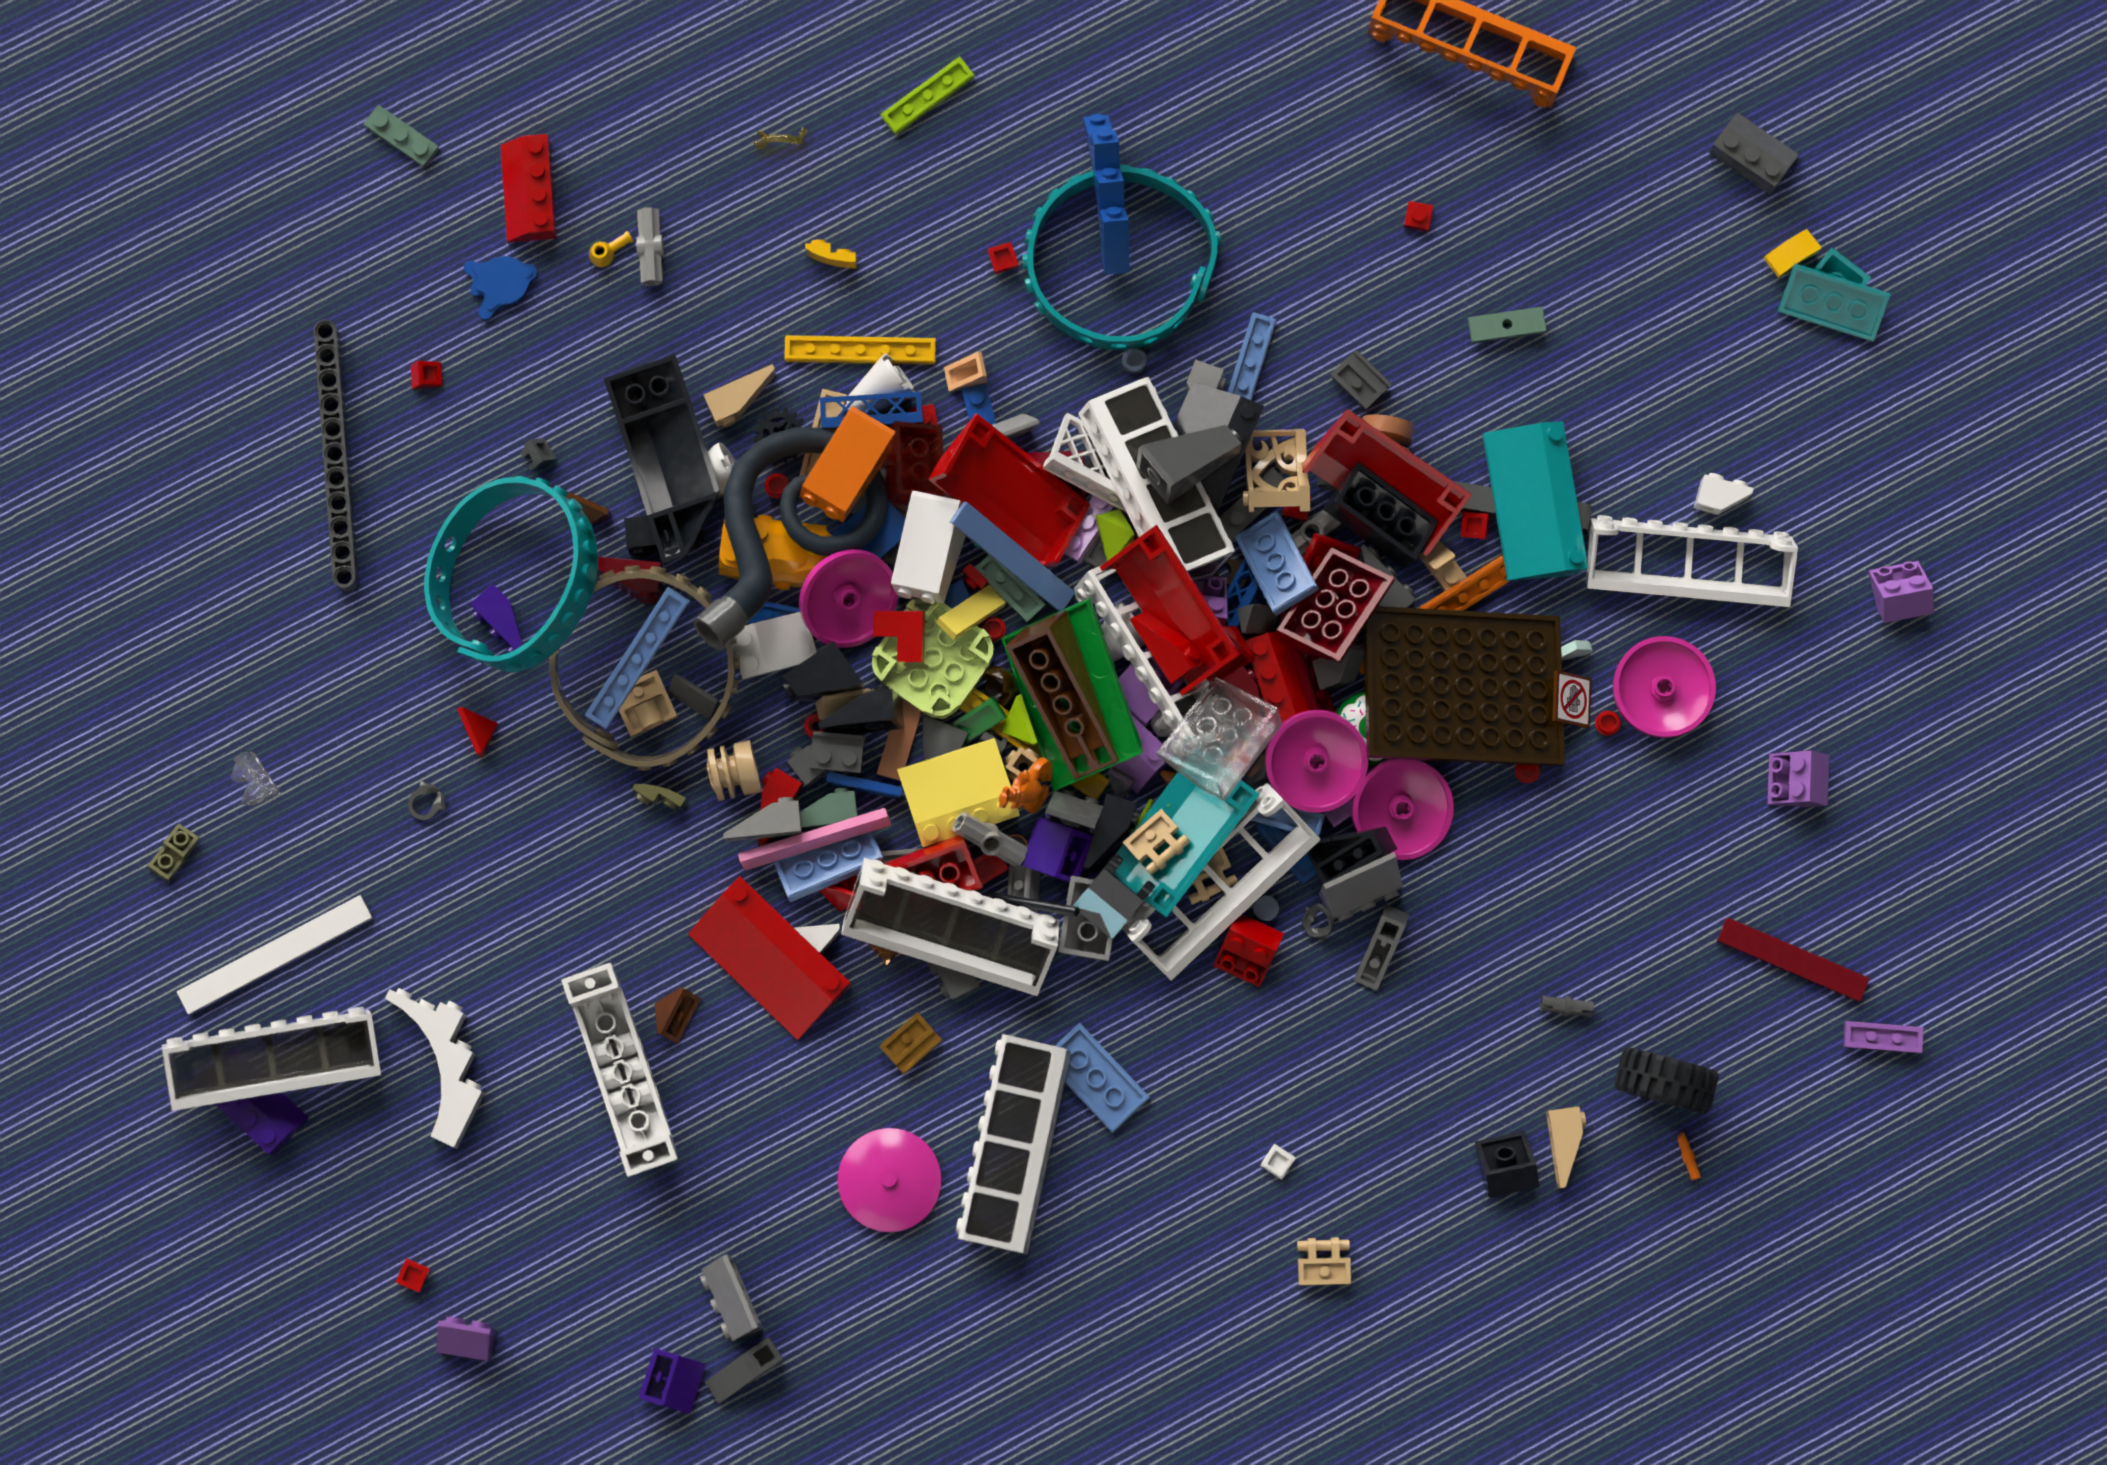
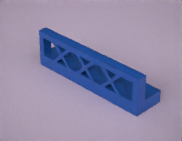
M921 392L820 398L821 428L837 429L845 417L841 416L849 411L848 408L855 401H862L869 408L864 413L868 414L872 410L876 415L869 416L886 426L923 424ZM916 397L917 412L906 413L899 407L905 398ZM901 398L897 403L891 400ZM887 399L894 405L888 414H880L873 408L879 400ZM865 400H875V401L872 403V405H870V404H869L867 401H865ZM850 401L846 407L841 403ZM836 402L843 410L837 417H826L825 403ZM897 408V409H898L900 412H902V413H893V412H894L895 409Z
M1244 558L1227 590L1228 626H1237L1246 640L1248 634L1241 632L1238 608L1229 612L1228 606L1231 601L1237 598L1240 601L1238 608L1251 604L1264 605L1266 598ZM1250 576L1252 580L1250 585L1241 590L1240 583L1242 579Z

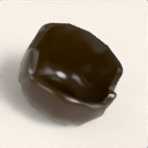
M992 666L982 676V679H987L983 687L984 691L990 698L994 696L999 705H1007L1016 696L1018 683L1013 673L1008 669Z

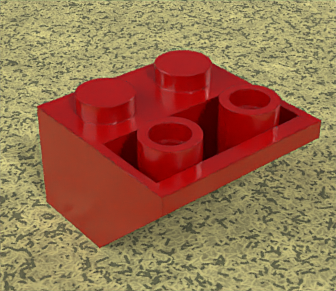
M1241 914L1232 923L1213 966L1260 987L1284 933Z

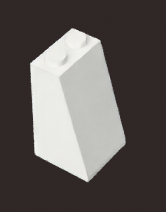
M912 491L891 580V585L900 597L907 599L917 597L930 604H934L935 601L944 603L966 537L949 522L962 505L960 500Z

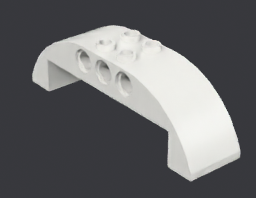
M611 962L562 979L568 1002L573 1007L621 1149L619 1153L627 1177L678 1160L670 1127L649 1063Z

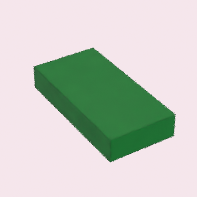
M993 696L951 723V726L968 733L964 743L966 745L1006 719L1007 716Z

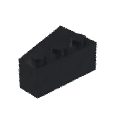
M1385 826L1320 838L1321 840L1307 852V855L1321 882L1325 884L1389 855L1397 850V847Z

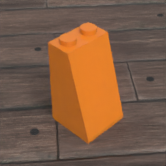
M851 406L803 483L800 497L809 506H816L823 510L831 519H838L844 522L889 456L896 431Z

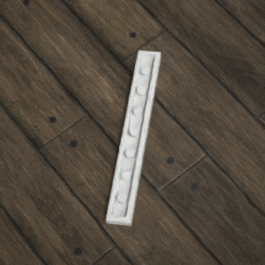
M359 895L182 988L177 993L187 1013L191 1015L373 919L362 896Z

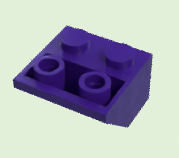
M1038 817L1027 846L1028 851L1021 866L1062 882L1070 883L1071 876L1080 877L1093 836Z
M654 1348L638 1398L691 1414L706 1363Z

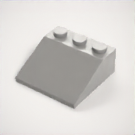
M1393 852L1323 884L1319 895L1324 906L1332 914L1333 921L1338 919L1339 923L1353 917V911L1360 908L1362 912L1376 906L1375 901L1384 898L1385 901H1389L1400 895L1398 891L1402 889L1403 884L1395 853Z
M726 1254L702 1268L704 1275L700 1276L705 1290L710 1289L714 1299L710 1300L716 1315L719 1313L722 1315L724 1323L720 1325L726 1339L731 1337L732 1341L735 1342L762 1330L761 1323L733 1258Z

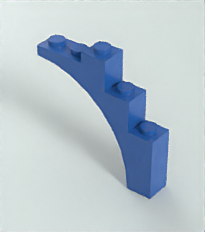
M1093 114L1090 117H1083V125L1095 183L1101 263L1105 275L1130 272L1129 221L1124 206V180L1120 170L1119 140L1116 130L1112 129L1108 115Z

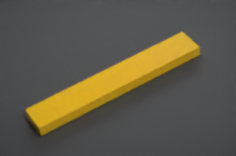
M785 335V362L876 364L886 353L893 359L891 364L935 365L936 338Z

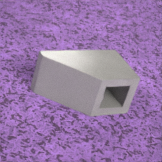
M1195 359L1186 384L1187 392L1192 382L1223 390L1226 378L1222 377L1224 369Z

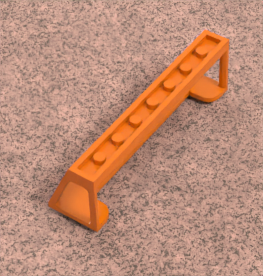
M1379 0L1371 17L1368 34H1371L1373 39L1385 42V40H1391L1394 35L1400 42L1406 44L1411 42L1419 45V48L1427 53L1436 52L1441 54L1449 62L1455 63L1458 61L1465 64L1469 70L1474 72L1482 71L1489 74V77L1496 81L1505 80L1510 82L1518 90L1525 91L1527 89L1531 91L1530 97L1535 105L1546 108V106L1552 108L1576 47L1461 0H1413L1428 6L1418 29L1413 30L1381 17L1387 0ZM1434 9L1474 25L1463 49L1423 33ZM1480 28L1520 44L1509 68L1470 52ZM1526 46L1564 61L1554 85L1546 84L1516 71Z

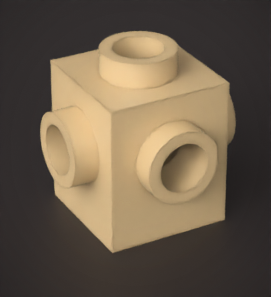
M1019 747L1017 751L1012 750L1005 760L1007 764L1005 770L1009 773L1007 775L1008 778L1014 782L1018 774L1021 773L1018 769L1020 764H1027V772H1029L1040 756L1028 747L1026 750L1022 747Z

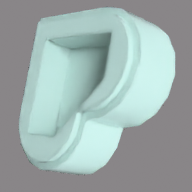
M1574 640L1561 647L1562 660L1584 656L1592 652L1591 644L1588 641Z

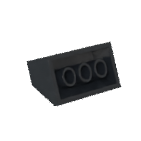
M1359 462L1354 465L1335 488L1323 508L1325 512L1402 568L1417 559L1438 523V520Z

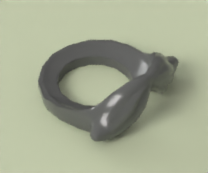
M420 781V787L409 797V811L412 816L419 820H431L439 811L447 810L445 807V796L433 784ZM427 793H437L438 796L435 798L430 812L427 815H419L413 805L416 797Z
M1316 904L1311 908L1305 907L1306 912L1302 919L1303 928L1309 936L1320 939L1324 943L1325 937L1334 930L1332 914L1322 904ZM1318 911H1323L1328 918V928L1312 929L1310 925Z

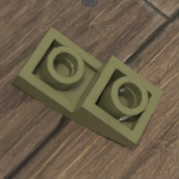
M634 784L632 787L633 791L637 793L635 798L645 805H648L649 802L656 805L662 797L664 798L662 803L669 808L675 810L678 807L683 810L688 802L680 794L659 786Z
M178 823L164 840L163 847L147 865L148 869L169 883L196 846L199 837Z

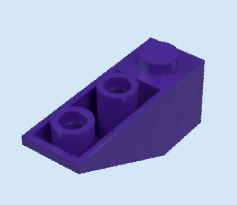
M492 583L470 603L474 609L472 615L481 624L486 621L492 627L489 632L499 642L503 639L509 645L506 649L510 653L524 645L513 605Z

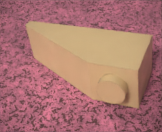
M773 364L704 394L705 401L717 427H728L737 422L736 419L743 415L776 375Z
M1579 1107L1546 1112L1557 1189L1566 1187L1583 1135V1128L1586 1127L1585 1113L1580 1112Z

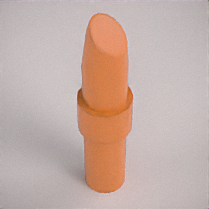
M1682 1131L1678 1135L1677 1140L1683 1162L1686 1164L1691 1181L1701 1178L1695 1161V1154L1691 1150L1689 1141Z

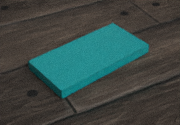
M1794 263L1778 312L1874 342L1891 294Z

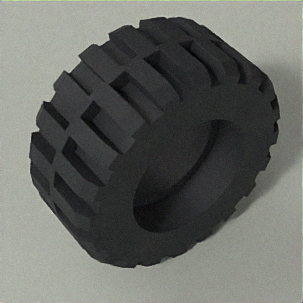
M1626 1047L1622 1051L1614 1086L1616 1090L1706 1114L1711 1110L1719 1075L1716 1070Z

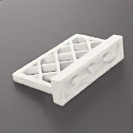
M1067 413L1064 415L1050 456L1045 460L1043 469L1126 512L1112 481L1105 477L1102 470L1105 467L1100 465L1095 454L1097 451L1093 449L1088 437L1090 436L1082 420ZM1068 424L1076 426L1080 435L1071 438L1067 429ZM1082 439L1087 451L1078 454L1074 441ZM1068 444L1072 456L1067 457L1059 453L1060 446ZM1125 444L1132 459H1137L1138 450ZM1089 455L1094 467L1089 469L1084 466L1081 457ZM1139 471L1141 477H1142L1143 479H1146V478L1142 475V473Z

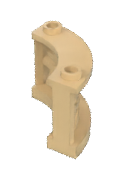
M1254 430L1244 452L1246 491H1243V506H1248L1249 512H1254V507L1299 506L1300 511H1310L1308 473L1306 474L1302 471V464L1307 458L1306 430ZM1269 436L1272 445L1270 451L1264 441H1261L1262 449L1260 451H1256L1253 448V437ZM1275 436H1294V438L1277 444ZM1288 459L1293 461L1291 464H1285L1284 462ZM1251 460L1257 463L1253 470L1251 467ZM1274 461H1276L1277 467L1283 473L1292 476L1284 479L1278 485V488L1269 485L1260 478L1263 471Z

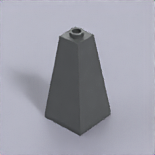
M1226 425L1144 444L1139 447L1136 467L1168 505L1238 455L1242 444L1241 438L1235 430H1230Z

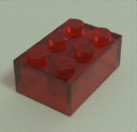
M894 421L889 428L896 432L891 452L885 460L889 503L909 504L912 491L945 497V492L928 480L938 461L943 456L942 425Z

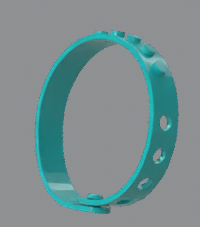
M1120 165L1124 182L1138 183L1159 190L1187 208L1205 230L1211 251L1207 271L1206 267L1200 266L1198 274H1193L1189 289L1192 291L1182 309L1162 326L1133 336L1098 334L1079 327L1064 318L1049 304L1038 286L1034 273L1033 259L1041 229L1053 211L1065 200L1086 188L1095 186L1093 169L1085 174L1071 177L1065 185L1059 189H1054L1048 195L1047 202L1043 207H1038L1032 218L1035 221L1032 230L1028 229L1024 244H1028V254H1023V269H1028V278L1024 279L1028 294H1033L1036 301L1033 304L1041 316L1045 315L1054 326L1068 336L1093 347L1106 350H1128L1130 348H1143L1163 340L1171 335L1187 319L1197 297L1198 302H1204L1213 276L1217 258V246H1222L1220 232L1215 231L1213 225L1214 218L1207 208L1204 209L1193 192L1190 190L1186 191L1174 179L1170 177L1165 178L1148 168L1141 169L1130 167L1129 165Z
M524 476L497 479L480 486L466 496L454 508L440 528L428 556L424 577V593L430 617L444 636L465 647H459L457 653L481 664L511 673L520 672L539 665L554 654L569 638L589 604L598 571L596 538L590 521L582 511L583 507L574 498H567L569 494L567 491L557 485L552 489L550 487L551 483L541 478L532 480ZM529 494L553 497L564 510L573 537V562L567 586L552 615L535 636L518 649L507 654L495 656L494 652L487 649L488 645L476 640L472 642L467 641L453 620L449 601V588L457 556L476 524L500 503L517 496ZM452 536V545L449 549L445 550L446 540ZM438 567L441 570V578L439 581L436 578V570ZM436 599L438 600L441 609L438 607Z

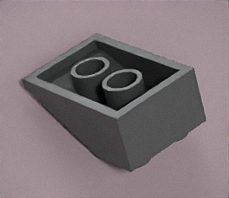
M1061 789V792L1054 791L1045 812V819L1094 836L1103 806L1099 805L1100 801L1090 797H1085V800L1076 798L1074 792Z

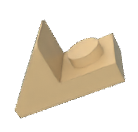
M1440 541L1436 543L1428 556L1423 554V552L1418 555L1444 591L1467 577L1454 560L1455 554Z

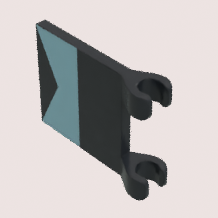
M1118 854L1113 856L1073 905L1079 907V913L1111 939L1114 938L1155 888V884L1148 880L1136 894L1113 875L1123 862V858Z

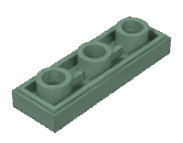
M1543 307L1474 316L1467 319L1471 344L1541 334L1547 331ZM1508 323L1511 328L1505 329L1502 324Z

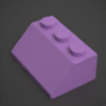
M1132 716L1142 742L1143 752L1140 755L1109 767V769L1138 794L1172 759L1173 753Z

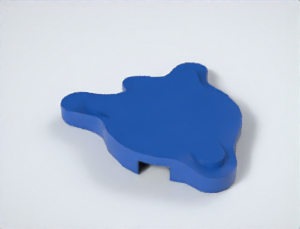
M510 256L496 257L484 263L467 261L464 264L466 274L473 279L471 294L475 297H484V301L479 309V316L485 321L490 320L501 307L511 306L521 301L538 274L533 265L524 264Z

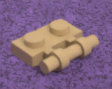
M1160 809L1123 841V844L1140 863L1147 857L1152 860L1145 867L1152 876L1157 870H1163L1167 866L1166 863L1176 854L1179 856L1184 851L1183 848L1190 843V840L1184 834L1178 840L1174 839L1173 835L1179 831V828ZM1167 842L1169 847L1158 855L1155 850Z
M1221 848L1207 864L1228 887H1232L1238 880L1235 874L1225 878L1223 871L1231 868V865L1223 848ZM1204 870L1200 872L1191 884L1197 890V892L1188 895L1192 905L1199 901H1202V903L1210 900V896L1221 891L1224 893L1217 883L1204 887L1202 881L1210 877Z
M1334 1237L1331 1240L1316 1241V1238H1307V1241H1297V1251H1308V1259H1298V1284H1351L1350 1258H1340V1250H1350L1349 1240H1339V1237ZM1316 1251H1331V1258H1316Z

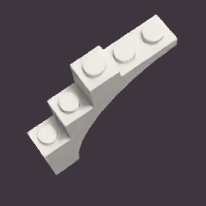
M400 988L396 992L389 989L385 999L403 1009L417 1022L429 1039L437 1057L441 1075V1102L438 1118L431 1137L457 1149L485 1094L479 1090L481 1085L469 1079L465 1083L462 1082L476 1055L470 1051L472 1046L460 1040L456 1044L453 1043L467 1015L461 1012L463 1007L451 1001H448L447 1005L440 1002L437 1010L434 1011L435 1005L421 999L417 1003L410 999L412 994Z

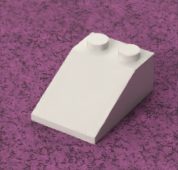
M800 612L746 625L744 630L736 636L737 643L734 644L735 653L740 654V672L744 680L798 666L817 653L813 635L803 623Z

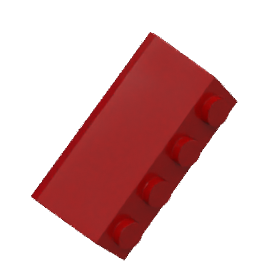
M548 134L521 136L500 145L507 242L557 239L551 142Z
M1278 631L1245 640L1255 656V660L1249 663V667L1258 679L1256 684L1272 735L1290 717L1309 711L1290 646L1284 643Z
M960 835L884 863L895 868H904L908 872L920 876H929L933 880L942 883L954 884L958 888L967 891L983 888L967 841ZM887 883L884 896L875 894L884 919L894 921L904 889ZM911 891L902 918L944 901Z

